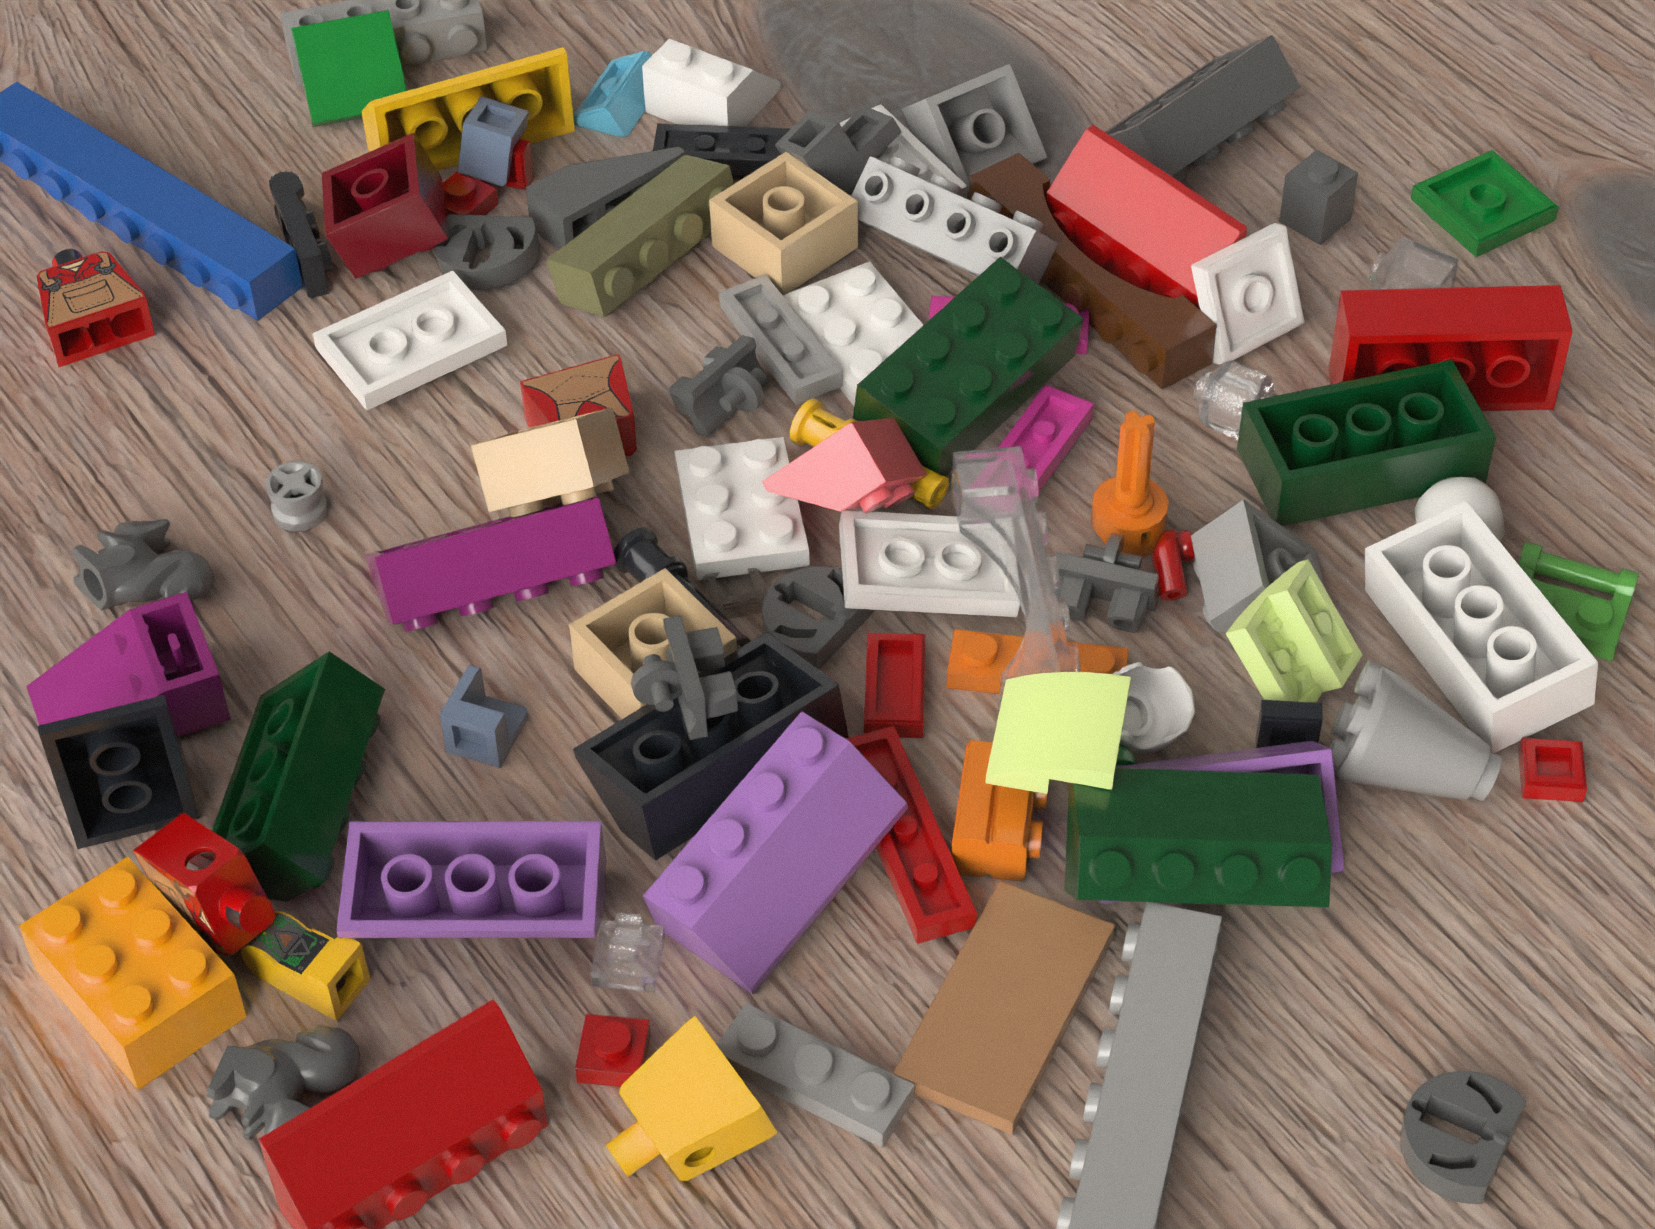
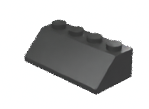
M1270 35L1212 59L1106 130L1105 133L1176 180L1181 181L1187 176L1184 170L1187 165L1193 163L1195 167L1209 161L1221 152L1218 147L1219 143L1224 140L1227 143L1234 142L1253 131L1254 127L1251 121L1259 117L1260 121L1286 108L1287 105L1284 98L1299 89L1300 85L1273 35Z

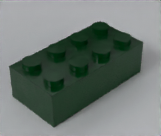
M999 257L857 384L853 419L866 421L895 418L921 465L940 475L947 476L1075 356L1084 318L1005 259Z
M1448 360L1243 402L1237 451L1271 519L1281 526L1422 497L1432 485L1450 477H1471L1486 483L1496 435L1454 362Z

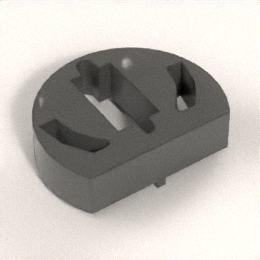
M449 214L446 217L448 240L434 247L442 275L454 271L470 290L494 289L518 280L533 267L540 251L533 218L520 216ZM491 242L493 247L488 262H480L476 269H472L478 248L486 249L487 244ZM515 245H522L524 248L516 249Z
M831 566L804 567L778 579L766 593L762 605L763 634L768 632L819 670L870 617L874 610L845 608V600L842 598L844 587L841 568ZM795 599L826 617H823L818 622L787 604H790Z
M1453 1071L1429 1079L1410 1098L1401 1127V1151L1408 1168L1425 1187L1446 1199L1466 1204H1482L1522 1117L1526 1103L1525 1098L1504 1081L1479 1072ZM1429 1113L1481 1136V1138H1478L1476 1145L1421 1122L1420 1119L1423 1120L1425 1114Z

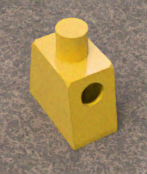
M694 1016L621 1085L618 1093L638 1121L605 1145L627 1177L661 1154L680 1181H689L770 1139L778 1132L762 1106L696 1016Z

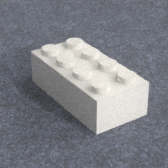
M1467 501L1365 548L1366 593L1474 734L1490 745L1491 753H1496L1520 741L1521 738L1531 736L1594 705L1598 661Z

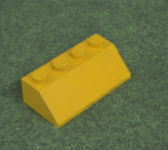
M558 48L370 101L362 110L368 151H373L414 133L437 171L459 165L463 123L481 96L529 111L527 128L520 139L529 140L530 144L574 132L568 56L565 48Z

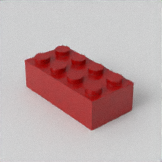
M1561 285L1341 290L1329 362L1331 384L1452 360L1481 411L1554 410L1573 332Z

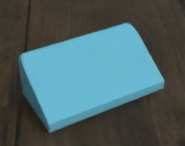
M642 51L611 60L573 114L574 125L614 136H628L646 111L642 65L652 56L650 52Z

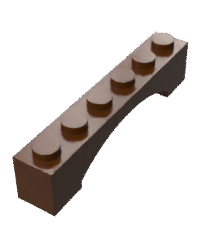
M1017 153L970 175L969 200H971L974 192L1001 204L1003 206L999 213L1013 219L1015 212L1019 211L1045 224L1041 233L1058 243L1044 271L1040 283L1047 285L1065 303L1075 306L1079 313L1088 310L1089 324L1106 343L1112 344L1130 360L1139 373L1145 374L1158 387L1164 389L1212 364L1217 324L1185 296L1180 295L1173 299L1141 289L1106 271L1083 254L1062 232L1047 206L1046 197L1051 180L1023 155Z

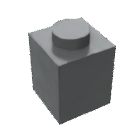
M1318 150L1314 151L1285 175L1279 222L1321 245L1351 220L1358 172Z

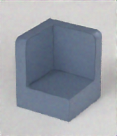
M481 96L463 123L458 172L496 185L505 186L510 177L513 149L527 128L529 111Z
M468 665L440 713L447 753L501 768L528 720L525 707L486 696L482 669L473 665Z

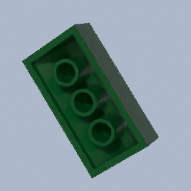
M330 651L260 695L212 829L214 833L239 848L245 855L268 900L287 902L310 888L316 889L320 887L331 874L335 859L331 855L337 837L346 826L350 817V809L347 806L352 790L365 771L366 762L363 760V756L369 739L374 735L381 721L378 710L385 689Z
M1116 767L1112 790L1069 782L1064 891L1076 900L1329 908L1332 841L1320 777L1317 774Z

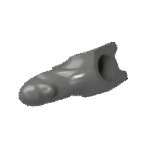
M167 519L127 521L118 524L114 529V533L105 530L99 532L97 537L104 546V549L99 550L98 554L83 545H78L72 550L74 557L80 565V573L74 576L75 585L100 610L127 602H144L162 597L167 598L186 591L190 601L205 596L210 591L214 582V573L204 557L191 551L174 550L157 555L170 545V540L165 537L170 526V522Z
M317 1025L315 1029L300 1031L296 1035L295 1042L269 1039L247 1047L228 1045L207 1089V1097L213 1099L208 1116L218 1120L223 1118L233 1107H238L245 1110L242 1125L245 1126L243 1138L246 1140L253 1139L264 1127V1135L309 1109V1107L299 1103L304 1090L326 1094L340 1090L350 1083L359 1068L360 1051L358 1044L347 1031L339 1027L332 1028Z

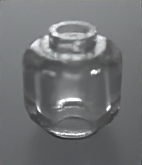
M1228 360L1218 365L1213 372L1207 370L1201 375L1195 386L1193 399L1199 402L1198 416L1204 426L1238 440L1243 402L1277 396V394H1274V384L1269 376Z

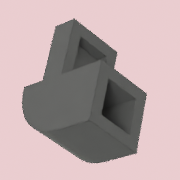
M863 106L843 126L837 121L810 110L775 146L780 154L788 152L848 195H851L869 157L871 156L876 159L881 157L902 131L893 117Z

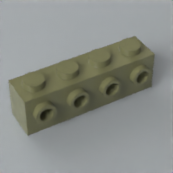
M686 154L546 259L560 304L605 317L607 314L616 311L621 306V303L639 289L652 283L655 277L672 263L685 257L691 248L711 234L709 200L734 185L730 166Z

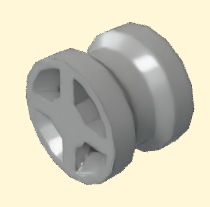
M290 461L280 464L270 472L266 479V489L272 501V516L278 526L284 530L301 532L315 528L323 522L327 516L328 504L323 493L322 475L317 467L304 461Z

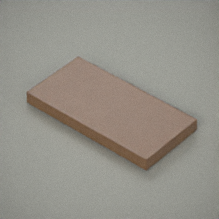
M999 880L893 1074L915 1084V1095L1013 1134L1114 938L1115 924Z

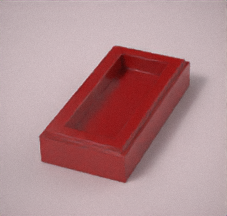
M867 633L864 734L894 726L899 738H923L926 634Z

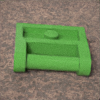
M1526 541L1518 565L1589 652L1595 657L1612 661L1635 591L1639 572L1622 568L1621 573L1599 568L1542 552L1543 546ZM1535 574H1539L1614 596L1612 601L1533 578Z

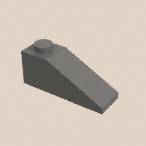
M680 147L567 165L526 187L529 217L533 218L537 233L557 250H560L685 155L686 152Z

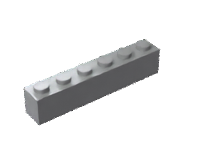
M1146 902L1141 925L1129 923L1123 947L1122 961L1131 963L1128 977L1116 975L1109 1013L1119 1015L1116 1030L1103 1029L1096 1067L1106 1069L1103 1085L1090 1083L1084 1109L1083 1122L1093 1124L1090 1140L1077 1138L1071 1162L1069 1178L1080 1180L1076 1198L1063 1196L1056 1229H1157L1216 959L1222 916Z

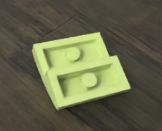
M1309 559L1296 563L1270 584L1242 612L1226 632L1227 637L1264 700L1316 703L1323 692L1342 688L1362 657L1360 649Z
M1053 672L1007 679L985 783L1044 794L1048 793L1050 779L1112 790L1131 677L1091 672Z

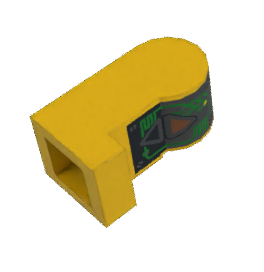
M275 911L276 918L274 923L242 948L241 957L244 963L261 980L331 1019L338 1021L371 980L362 943L352 938L337 937L334 939L316 929L307 928L290 914ZM344 976L346 978L345 984L337 992L336 983Z

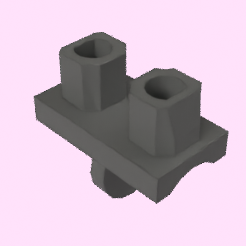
M742 335L728 348L716 346L705 356L703 370L694 378L682 376L670 386L669 392L677 412L690 416L696 434L708 437L739 409L745 412H753L763 404L765 397L762 388L770 381L767 373L757 361L755 353L757 345L754 337Z
M1117 533L1110 535L1106 548L1086 544L1083 557L1056 552L1052 566L1055 587V612L1061 617L1081 620L1086 617L1091 597L1110 601L1107 624L1114 629L1136 633L1147 610L1154 612L1156 610L1159 599V592H1157L1159 576L1155 573L1140 570L1142 556L1123 552L1124 535Z
M681 615L664 618V629L670 646L666 651L667 660H661V657L656 654H651L644 658V666L639 668L632 676L631 686L634 696L643 704L655 705L656 710L661 712L670 710L674 705L673 700L678 697L689 740L707 737L706 719L738 711L736 687L730 671L703 677L698 675V672L725 667L724 650L718 627L686 632Z

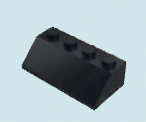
M768 632L724 657L725 667L698 673L699 677L730 671L737 693L738 711L706 719L707 737L689 740L677 697L673 700L674 705L670 710L661 712L656 710L655 705L647 704L573 749L576 760L621 832L655 861L696 835L801 712H804L843 738H849L839 684Z

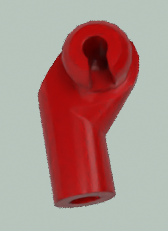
M1174 529L1164 531L1153 551L1152 562L1154 573L1159 576L1157 587L1161 600H1178L1188 594L1182 561H1192L1195 558L1191 540L1193 533L1189 530H1183L1178 533Z

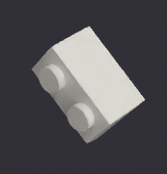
M668 39L642 65L646 113L674 124L746 127L781 89L780 81L672 39Z

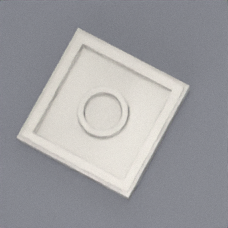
M1273 223L1191 265L1200 310L1217 324L1213 363L1224 366L1305 323L1286 226Z

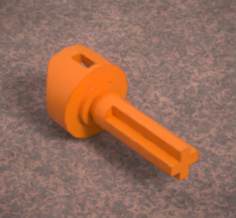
M1134 410L1125 413V422L1120 425L1116 476L1102 482L1094 492L1091 524L1094 531L1106 545L1112 533L1124 535L1123 552L1145 558L1153 553L1161 534L1166 531L1169 501L1165 491L1156 482L1150 480L1155 430L1154 417L1150 414L1140 417L1137 411Z

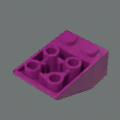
M187 591L129 609L26 686L39 725L165 695L179 737L231 720L219 672Z

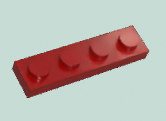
M891 726L846 738L907 802L908 809L880 841L876 849L916 943L920 944L973 929L977 922L976 909L895 727Z

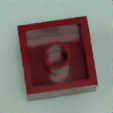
M414 133L321 173L325 236L355 279L371 272L382 271L394 262L417 252L431 250L439 243L448 240L442 177Z

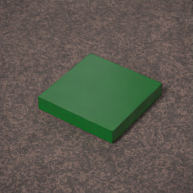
M389 10L291 28L312 127L363 118L362 110L370 101L407 91Z
M1493 150L1413 185L1411 200L1475 257L1555 221L1559 206Z

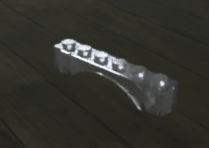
M1021 446L953 452L951 494L959 532L981 547L1002 569L1016 591L1025 617V635L1016 655L1001 674L998 716L1007 679L1040 673L1081 672L1078 647L1076 644L1068 645L1065 635L1069 634L1070 630L1068 604L1066 599H1057L1055 589L1059 587L1057 558L1055 554L1047 555L1044 546L1048 545L1049 541L1047 516L1045 511H1036L1035 502H1038L1039 496L1036 470L1034 468L1026 469Z

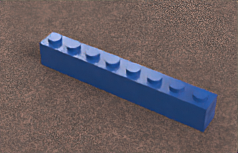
M15 82L0 92V162L13 169L20 178L24 180L29 179L44 188L55 200L65 201L78 209L89 221L99 222L113 231L123 242L136 245L149 253L157 263L170 266L183 274L194 286L204 287L220 297L231 309H239L257 321L303 287L294 247L19 82Z

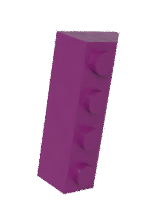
M599 497L563 505L560 502L526 515L512 518L508 516L365 555L387 622L392 625L402 623L404 632L437 624L436 613L458 607L460 616L472 615L494 608L492 598L514 592L516 601L549 593L547 583L569 577L571 586L593 582L604 578L603 567L616 564Z

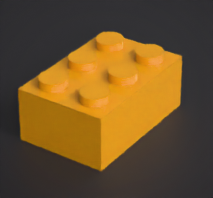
M128 856L19 925L35 970L138 1090L247 1017L234 973Z

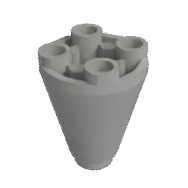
M1368 660L1354 690V693L1360 696L1354 704L1347 701L1342 704L1331 729V734L1340 737V740L1335 738L1329 747L1332 749L1334 777L1347 782L1463 801L1468 800L1470 797L1484 801L1497 779L1502 764V757L1491 753L1490 745L1393 670Z

